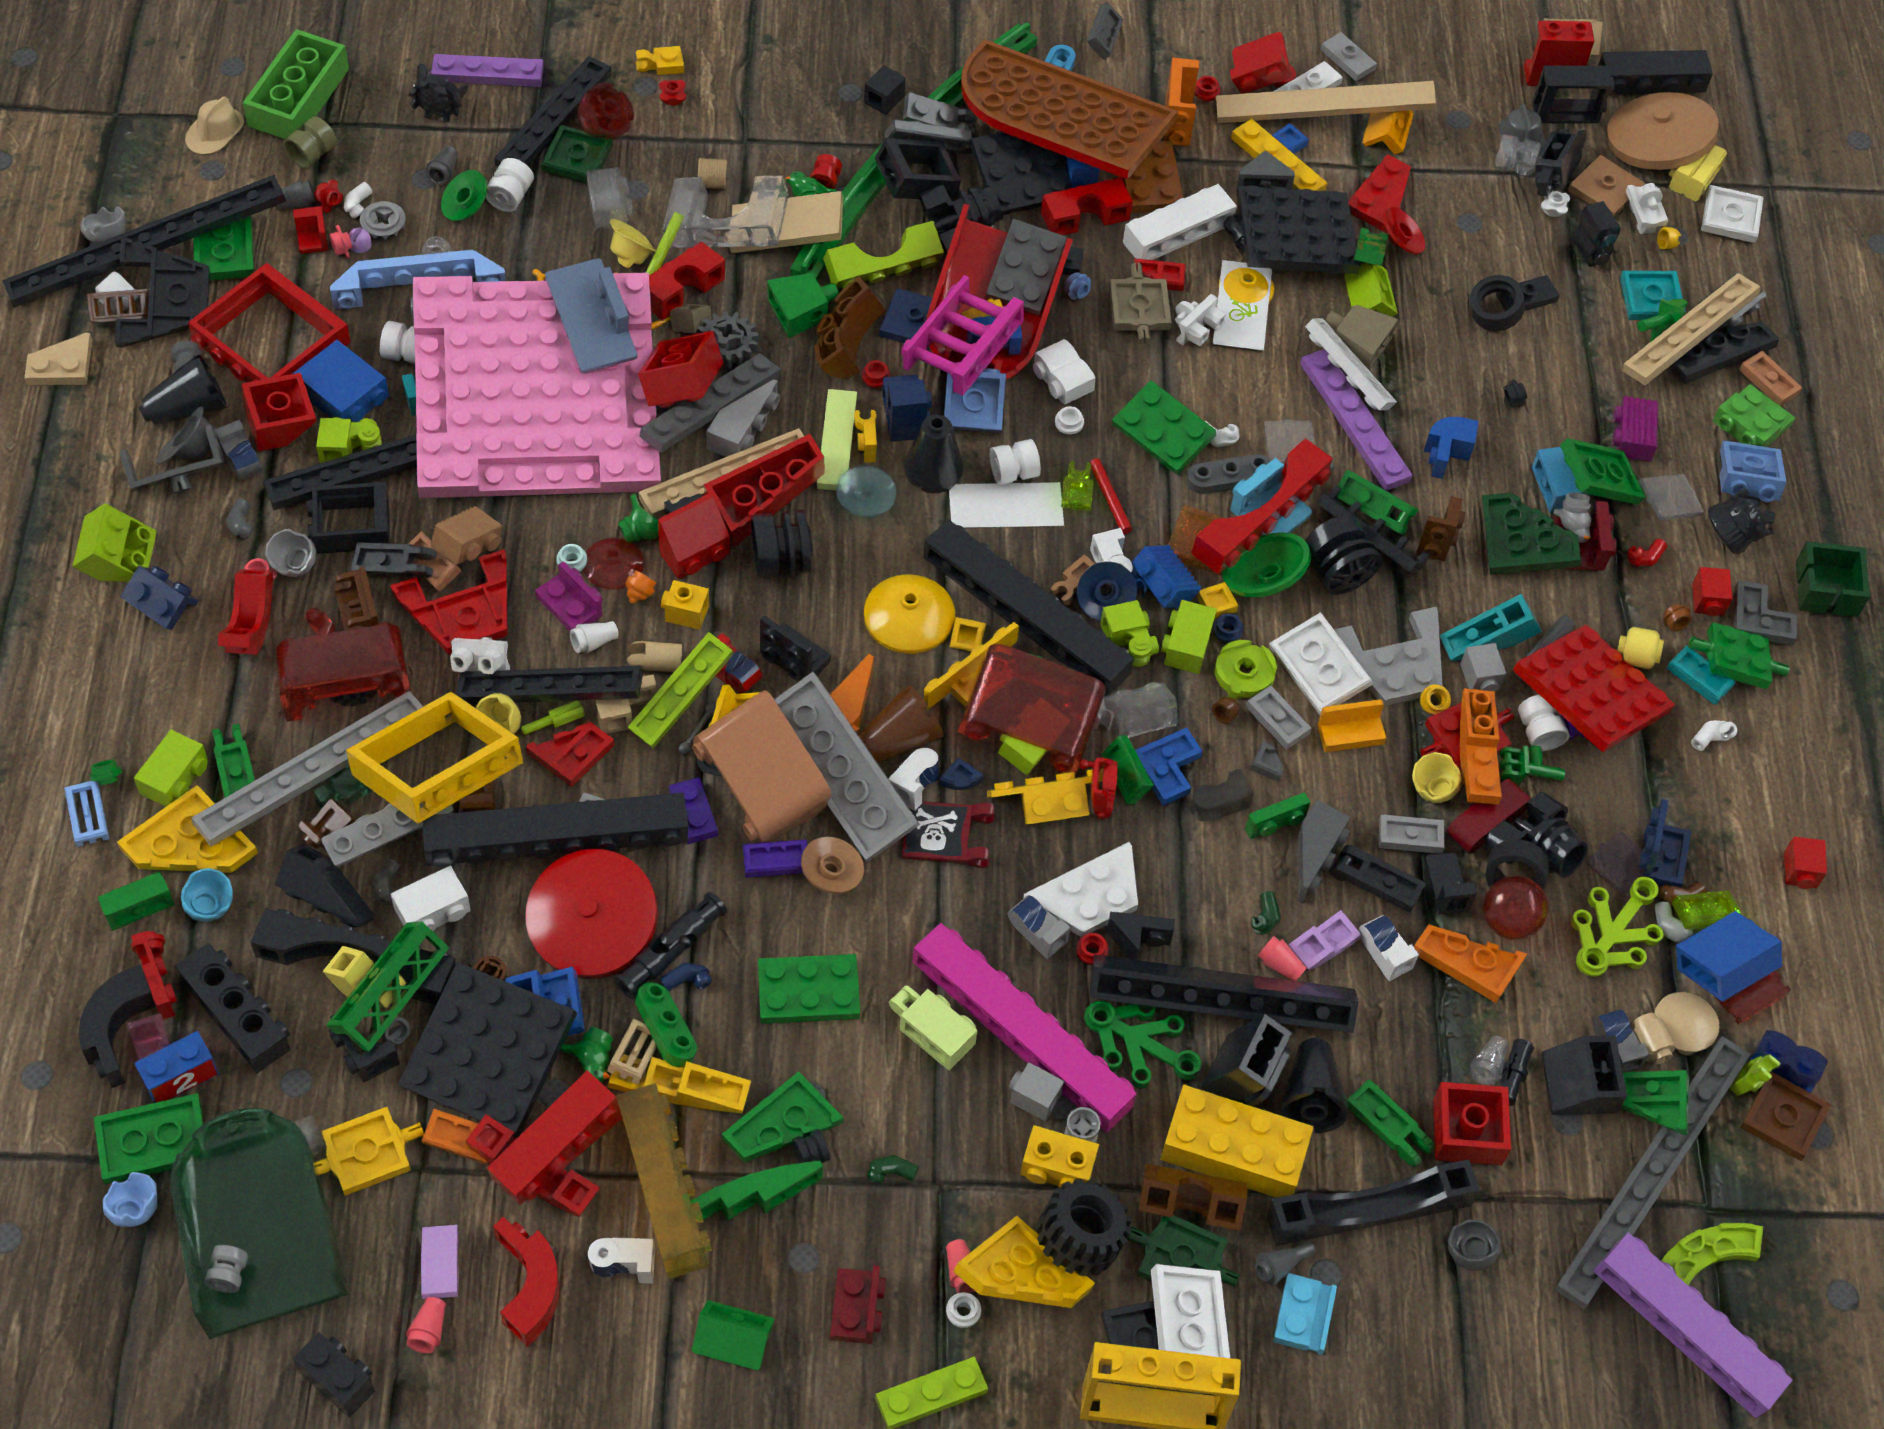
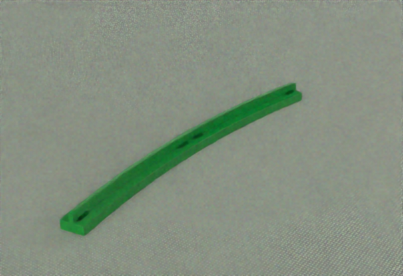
M1026 22L1022 25L1018 23L997 38L994 43L1026 54L1037 45L1038 37L1030 32L1031 25ZM1018 38H1021V39H1022V41H1020L1019 43H1016V40H1017ZM963 66L927 98L958 108L965 103L961 90ZM881 145L842 191L841 240L805 244L790 268V276L811 273L818 282L826 269L823 261L826 251L841 246L859 218L887 184L875 160ZM810 264H813L814 266L811 271L808 270Z

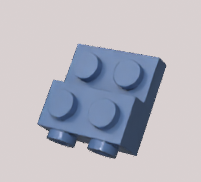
M984 369L962 396L953 392V378H951V374L947 373L944 416L950 420L953 429L993 433L1002 432L1006 374L1000 373L997 369Z
M1723 441L1720 448L1722 461L1719 475L1721 492L1734 496L1741 488L1745 487L1749 491L1747 496L1756 497L1764 502L1780 501L1786 485L1781 449Z

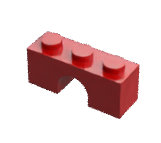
M1119 177L1045 194L1042 200L1041 215L1049 231L1060 235H1068L1078 232L1081 213L1085 212L1094 213L1099 216L1104 226L1130 220L1133 201L1122 178Z
M701 241L694 247L688 248L674 260L665 263L663 267L649 275L651 312L663 321L671 316L670 311L672 309L683 306V286H694L703 293H706L724 281L725 259Z

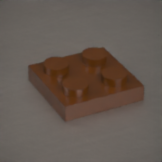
M1771 1071V1079L1761 1086L1740 1128L1802 1161L1831 1104Z

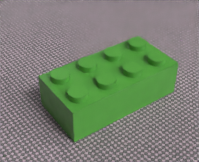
M295 29L243 102L248 127L285 139L295 130H300V127L308 119L317 116L349 70L345 45Z

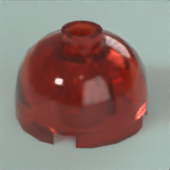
M599 83L589 89L579 101L577 115L579 123L586 133L595 138H613L614 140L630 130V123L634 120V111L627 95L623 91L618 92L612 88L614 85L610 83Z
M1520 875L1508 876L1494 883L1487 891L1483 902L1484 919L1489 928L1498 936L1512 941L1524 940L1538 933L1545 924L1549 913L1548 898L1542 887L1531 879Z

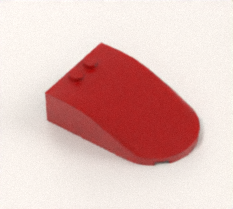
M963 205L928 310L927 319L948 295L951 286L957 284L964 275L969 277V293L983 300H988L985 297L1008 233L968 220L969 205ZM1067 238L1039 316L1024 311L1021 324L1022 343L1020 354H1008V348H1001L985 369H997L1000 373L1006 374V380H1009L1019 374L1030 363L1038 348L1073 239ZM963 304L957 313L961 314V312L967 311L972 307ZM950 322L942 330V332L964 342L967 340L968 330ZM936 341L929 345L932 353L954 363L961 362L966 356Z

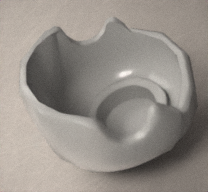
M118 206L115 207L114 212H109L104 207H101L97 214H90L82 218L81 232L84 237L96 244L123 234L126 230L125 212Z
M284 529L273 534L266 544L265 556L275 571L283 576L297 578L308 573L316 561V548L311 539H308L305 534L291 529Z

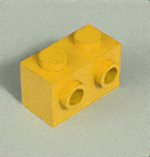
M1033 1125L1020 1175L1026 1176L1031 1182L1037 1184L1047 1182L1057 1185L1059 1188L1067 1181L1072 1184L1075 1179H1082L1084 1183H1087L1092 1174L1099 1144Z

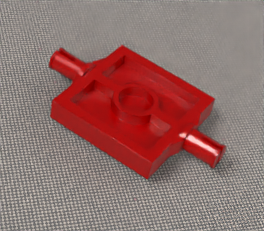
M1462 702L1427 718L1425 725L1433 736L1434 744L1420 750L1421 756L1433 752L1451 756L1460 773ZM1510 708L1497 714L1500 738L1496 747L1497 755L1501 748L1512 745L1501 728V725L1515 719L1514 713H1511L1512 710Z

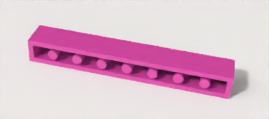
M940 923L914 947L912 963L1027 1064L1029 1062L1063 1080L1062 1095L1077 1108L1086 1107L1095 1111L1100 1118V1128L1105 1133H1108L1133 1108L1137 1093L1132 1084L1127 1079L1119 1078L1115 1075L1103 1058L1092 1055L1085 1048L1080 1038L1074 1034L1069 1035L1060 1027V1023L1052 1014L1044 1013L1038 1008L1034 999L1028 993L1020 992L1015 988L1009 977L1004 972L996 971L991 967L981 952L968 947L957 931L948 929Z

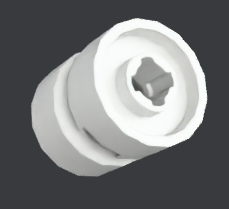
M506 158L502 160L494 174L495 177H492L487 185L486 199L495 208L505 212H512L517 209L524 194L533 182L534 174L520 160Z
M387 321L381 334L380 356L399 361L403 357L404 361L415 364L414 326L407 329L404 323Z
M1032 439L1015 442L1013 448L1009 445L991 447L989 453L990 464L994 479L998 485L1012 483L1017 479V476L1022 480L1040 476V458L1037 447Z
M1539 694L1524 700L1519 705L1518 712L1522 723L1527 726L1526 734L1531 746L1537 745L1542 747V751H1549L1558 748L1568 741L1570 735L1564 718Z

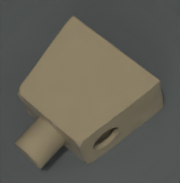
M1355 305L1346 317L1330 311L1325 321L1370 371L1393 338L1398 319Z

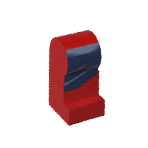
M721 633L717 639L733 650L734 654L715 676L726 685H730L738 693H746L762 679V672L753 660L745 657L731 645V639Z

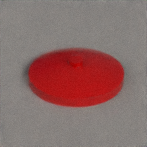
M603 849L576 851L553 862L536 880L526 905L527 931L539 955L556 970L573 966L577 971V978L582 979L607 977L633 964L634 958L650 944L658 920L656 895L645 873L627 857Z

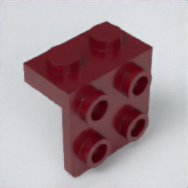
M1596 501L1590 514L1591 525L1589 529L1591 538L1585 543H1579L1581 567L1560 569L1605 571L1610 557L1616 553V539L1612 538L1611 535L1614 518L1613 514H1609L1608 502ZM1549 516L1554 519V524L1567 531L1562 525L1560 517Z

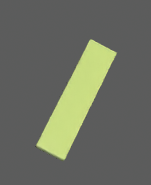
M828 389L821 452L824 455L825 474L817 479V489L847 491L854 413L857 401L856 391Z

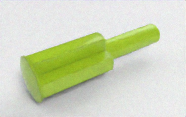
M571 701L549 710V716L522 726L521 731L526 735L553 724L554 728L584 717V708L580 701Z

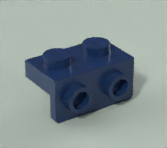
M139 565L120 597L164 628L172 630L187 604L196 606L199 600L191 595L193 590L179 581L173 583L169 580L170 574L155 565L151 569Z

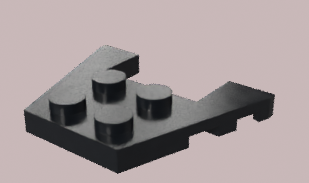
M121 237V266L151 267L148 319L116 318V347H125L190 329L188 322L208 307L209 266L176 254L170 255L158 251L155 247L143 246L133 242L132 239Z

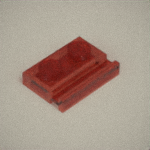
M1773 971L1723 1002L1718 998L1716 999L1728 1013H1732L1736 1018L1735 1022L1739 1025L1787 996L1791 989L1789 986L1785 987L1780 981L1781 977L1779 974Z

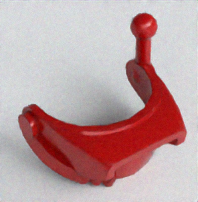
M1100 757L1094 761L1082 759L1078 764L1080 769L1093 768L1091 798L1094 813L1099 819H1107L1111 816L1115 800L1117 761ZM1104 768L1102 790H1099L1101 769Z

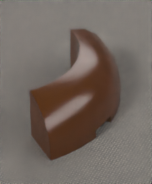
M857 276L833 300L836 304L830 314L823 315L816 331L819 335L818 344L814 345L816 360L824 372L831 377L839 379L849 378L861 372L857 365L859 344L868 328L886 311L860 276Z

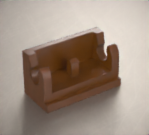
M365 566L360 567L359 570L337 575L335 577L336 583L341 584L334 586L346 639L352 640L380 633Z

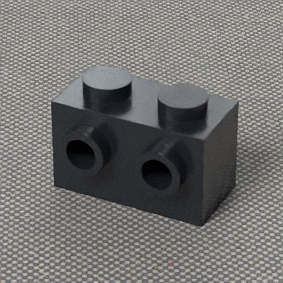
M318 1332L293 1357L298 1372L350 1418L375 1392L370 1378L372 1372L359 1359L353 1363L345 1355L347 1352L346 1348L335 1337L332 1336L328 1340Z

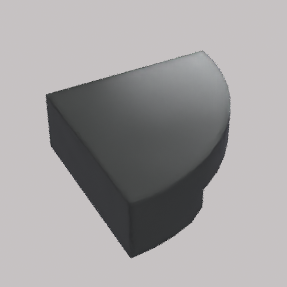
M1263 740L1250 770L1279 782L1283 765L1278 754L1275 752L1276 749Z

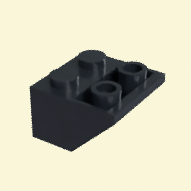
M1616 1035L1582 1036L1542 1051L1541 1056L1552 1115L1618 1113L1627 1098Z

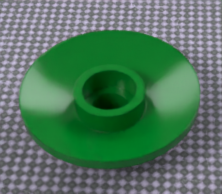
M467 170L457 175L448 184L441 200V209L446 218L454 222H460L470 218L478 211L487 194V180L484 175L476 170Z

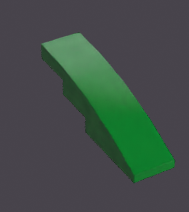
M820 1161L783 1165L748 1174L717 1186L684 1203V1217L691 1228L720 1210L729 1221L757 1203L764 1214L822 1180L823 1165Z

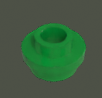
M115 759L100 761L90 766L92 773L89 774V778L91 781H98V785L110 784L118 780L117 776L122 773V768L117 766Z

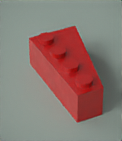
M808 434L704 484L705 495L711 493L714 497L730 535V543L733 548L751 534V515L763 513L775 515L825 474L824 455L811 434Z
M587 1070L487 1167L491 1178L519 1205L523 1204L526 1200L531 1201L540 1193L548 1181L558 1175L568 1164L623 1119L617 1097Z

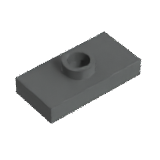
M1108 2L1100 5L1087 39L1089 45L1102 59L1110 57L1123 22V18Z

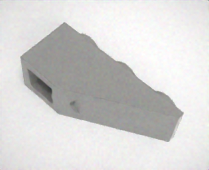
M773 379L719 410L706 431L707 449L728 457L752 447L757 431L761 432L764 429L767 415L770 410L774 411L780 401L778 381Z

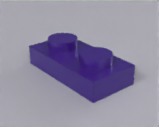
M700 777L669 785L670 794L684 793L688 822L687 845L717 837L718 829Z

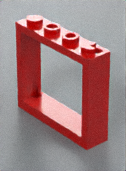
M268 263L264 264L188 322L192 335L191 341L197 343L200 350H206L218 365H225L229 368L236 379L239 381L244 380L246 383L269 378L213 334L268 292L324 335L270 378L293 374L336 340L345 346L351 343L347 323Z

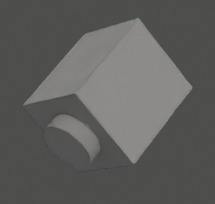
M1496 643L1466 647L1460 665L1469 689L1500 690L1507 673Z
M1028 1062L1024 1071H1017L1010 1082L1009 1089L1012 1090L1010 1103L1046 1122L1062 1094L1064 1081Z

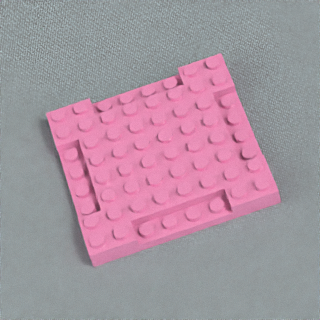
M613 273L629 315V333L637 351V359L587 373L580 372L547 281L473 282L472 276L413 277L417 485L419 498L639 492L660 484L659 451L639 437L641 427L657 418L656 405L648 406L638 373L653 351L649 273Z

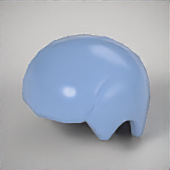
M139 1172L130 1173L129 1178L124 1182L113 1181L108 1193L103 1198L104 1215L114 1225L120 1227H134L145 1223L153 1216L157 1209V1186L149 1175Z

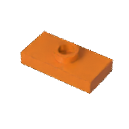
M433 1109L421 1143L486 1165L488 1163L465 1143L479 1123Z

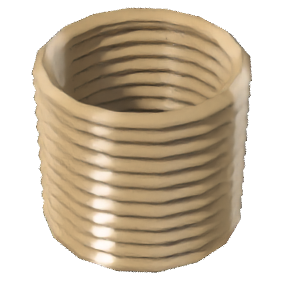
M699 158L698 188H718V190H724L726 186L727 160Z

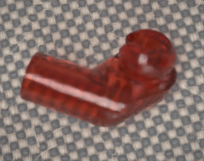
M311 608L307 611L305 619L316 633L312 647L318 652L325 653L333 637L335 625L325 612L320 611L318 608Z

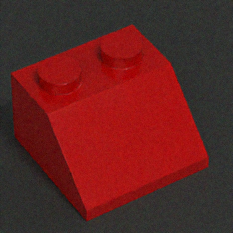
M301 373L241 384L243 408L258 452L288 446L316 422Z
M711 493L658 519L660 555L678 579L687 575H693L702 567L712 562H718L730 553V535Z

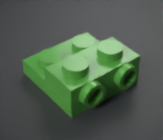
M1750 384L1739 394L1737 392L1734 393L1718 408L1713 422L1740 443L1768 447L1793 424L1795 417Z

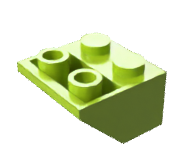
M104 503L84 516L72 567L100 581L129 582L139 565L149 568L157 531Z

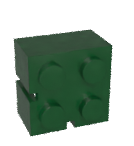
M1806 541L1795 561L1797 583L1799 584L1797 588L1799 610L1826 613L1828 609H1831L1832 614L1859 617L1870 598L1866 548Z

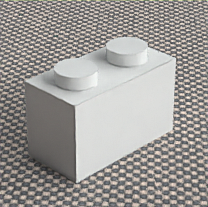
M451 865L391 893L394 910L403 926L407 922L422 921L434 931L437 927L449 921L455 922L460 920L466 913L471 911L468 895Z

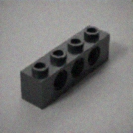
M207 943L176 964V971L180 981L258 1074L291 1050L287 1040L290 1033L280 1019L274 1022L268 1015L271 1010L261 996L254 998L249 992L252 988L243 974H234L230 969L232 963L222 950L216 952ZM215 980H223L216 986H210ZM234 1003H242V1005L236 1009H229V1007ZM254 1026H261V1027H262V1028H261L259 1031H257V1032H254V1033H249V1032H248L249 1029L252 1028V1027H254Z

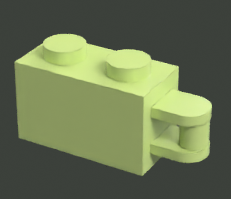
M904 986L888 1002L891 1009L901 1017L900 1030L948 1071L976 1044L977 1029L972 1020L965 1015L960 1016L951 1008L950 1003L943 996L935 995L929 989L920 996L909 986ZM908 1001L912 1004L909 1008L905 1006Z

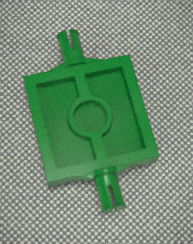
M1712 622L1707 629L1708 641L1692 636L1688 643L1689 649L1698 650L1706 654L1710 662V673L1768 689L1773 682L1772 673L1786 677L1789 673L1790 667L1788 664L1773 661L1771 658L1769 639L1757 634H1751Z

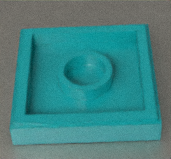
M1622 270L1620 281L1628 320H1644L1657 316L1660 300L1662 299L1666 301L1683 299L1677 271Z

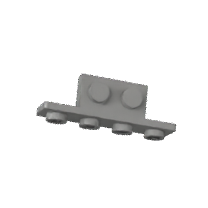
M388 804L383 810L374 814H366L358 818L354 823L324 836L322 844L333 865L339 867L422 828L423 821L417 824L392 804ZM450 805L434 815L453 813V807Z

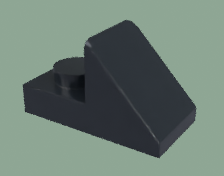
M1110 911L1106 932L1130 959L1137 960L1140 942H1145L1155 947L1171 945L1175 919Z

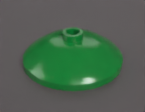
M1285 532L1265 534L1260 537L1258 543L1251 551L1245 550L1241 554L1235 566L1232 568L1227 567L1222 571L1223 580L1230 591L1239 596L1248 598L1273 596L1287 590L1301 579L1310 565L1311 552L1306 541L1298 535Z

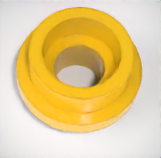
M1433 684L1422 691L1420 704L1425 712L1435 715L1450 707L1451 697L1445 687ZM1431 695H1434L1438 698V705H1433L1431 703Z

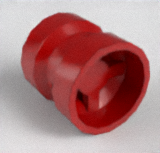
M821 154L815 161L814 170L810 177L816 179L827 188L835 189L837 178L842 171V163L833 155Z

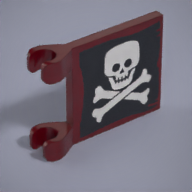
M922 801V804L915 811L910 809L920 825L904 836L902 859L966 863L977 868L988 867V848L974 847L968 849L971 819L984 824L993 823L995 814L992 803L984 802L966 805Z

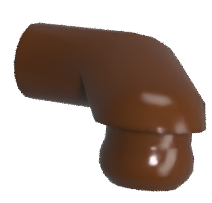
M1698 881L1694 882L1687 889L1663 885L1658 891V897L1663 902H1669L1671 907L1686 910L1707 893V890Z

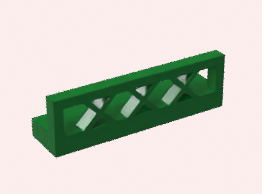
M422 921L407 922L326 1026L335 1034L348 1035L364 1051H370L450 947ZM426 938L436 950L429 959L420 960L419 945ZM404 965H412L413 980L409 985L400 986L399 971ZM392 990V1007L389 1011L380 1012V995L383 991ZM363 1017H372L373 1031L365 1039L355 1027Z

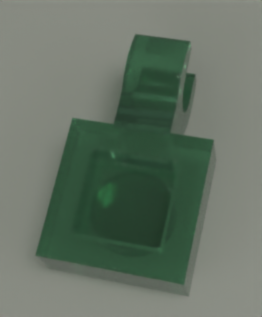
M349 765L328 778L330 785L325 784L314 790V794L317 797L315 802L322 809L330 799L336 801L342 799L346 805H349L373 790L352 775Z

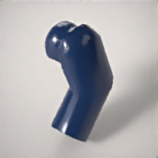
M683 963L660 977L668 991H671L685 981L693 982L698 989L707 988L712 982L708 968L704 965Z

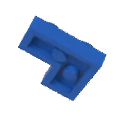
M1187 727L1135 750L1154 785L1152 790L1163 806L1190 794L1191 786L1179 767L1201 758L1203 751Z

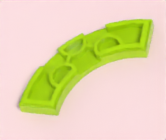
M1722 1223L1719 1226L1703 1230L1699 1229L1681 1239L1668 1251L1661 1261L1669 1264L1675 1270L1676 1275L1689 1285L1691 1280L1700 1271L1712 1264L1735 1259L1756 1262L1760 1258L1763 1226L1748 1223Z

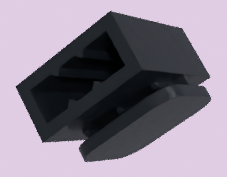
M1264 1014L1229 1033L1201 1089L1252 1107L1263 1102L1273 1090L1289 1057L1290 1048L1286 1044L1292 1032Z

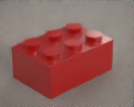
M713 330L658 342L638 373L649 407L659 405V407L664 408L675 404L676 401L686 399L687 402H694L704 397L723 364Z

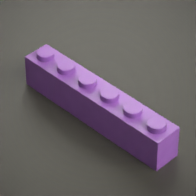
M1629 1232L1612 1247L1594 1268L1593 1272L1755 1418L1768 1411L1792 1382V1379L1785 1373L1784 1368L1778 1362L1769 1359L1763 1354L1753 1339L1741 1334L1734 1328L1725 1314L1714 1310L1703 1300V1296L1696 1288L1684 1283L1669 1264L1660 1261L1649 1251L1648 1246L1641 1239L1633 1237Z

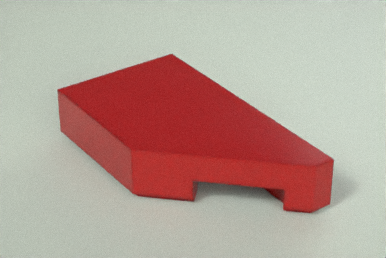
M1134 258L1136 269L1137 263L1142 265L1143 277L1166 279L1167 290H1184L1186 264Z

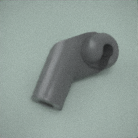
M238 498L226 519V524L233 535H239L242 539H248L253 532V526L246 523L247 520L245 519L250 504L246 500Z

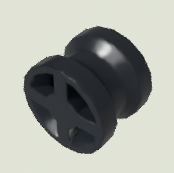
M819 1129L811 1131L810 1135L805 1138L798 1136L792 1139L799 1163L812 1161L824 1163L830 1160L831 1157L827 1143Z

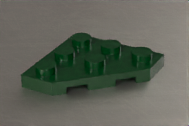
M1512 492L1482 495L1490 575L1581 567L1577 534L1569 529L1565 531L1554 524V519L1537 508L1531 509L1521 502L1520 497Z

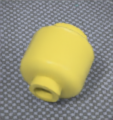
M1632 627L1628 630L1627 636H1620L1618 651L1623 654L1625 663L1633 667L1651 669L1655 663L1660 664L1664 640L1660 639L1659 633L1655 630Z

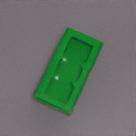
M1119 735L1101 753L1103 758L1117 761V785L1127 804H1136L1154 786L1127 735Z

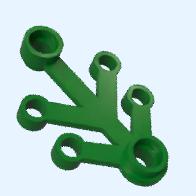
M1106 1001L1091 1003L1085 1010L1084 1021L1090 1030L1098 1033L1104 1053L1103 1059L1107 1062L1112 1072L1118 1071L1123 1061L1122 1054L1116 1050L1113 1032L1124 1039L1133 1070L1130 1080L1134 1087L1138 1089L1146 1088L1150 1084L1152 1077L1150 1069L1145 1065L1141 1049L1172 1066L1174 1073L1180 1079L1192 1080L1197 1077L1201 1068V1059L1198 1054L1190 1050L1176 1053L1150 1038L1166 1034L1171 1038L1179 1037L1184 1029V1021L1181 1017L1170 1015L1166 1020L1129 1026L1120 1020L1137 1017L1141 1021H1150L1154 1017L1156 1007L1139 1004L1113 1007ZM1148 1007L1151 1012L1143 1013L1139 1008ZM1102 1015L1106 1018V1021H1098L1095 1019V1016ZM1176 1023L1179 1029L1173 1030L1169 1028L1168 1024ZM1114 1057L1118 1062L1111 1064L1107 1061V1058ZM1189 1065L1192 1071H1184L1181 1069V1066ZM1144 1074L1147 1079L1140 1081L1135 1075Z

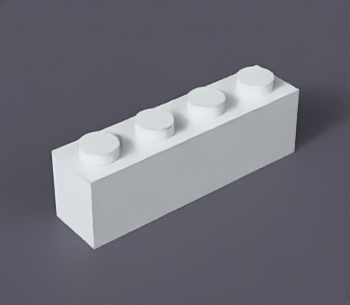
M1219 184L1210 188H1204L1194 195L1181 198L1171 205L1158 208L1148 215L1131 220L1125 225L1123 244L1135 258L1154 260L1224 229V220L1230 215L1233 217V214L1236 213L1237 205Z

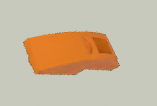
M1464 688L1462 692L1460 766L1462 785H1466L1467 802L1499 805L1502 798L1496 748L1500 738L1495 691Z

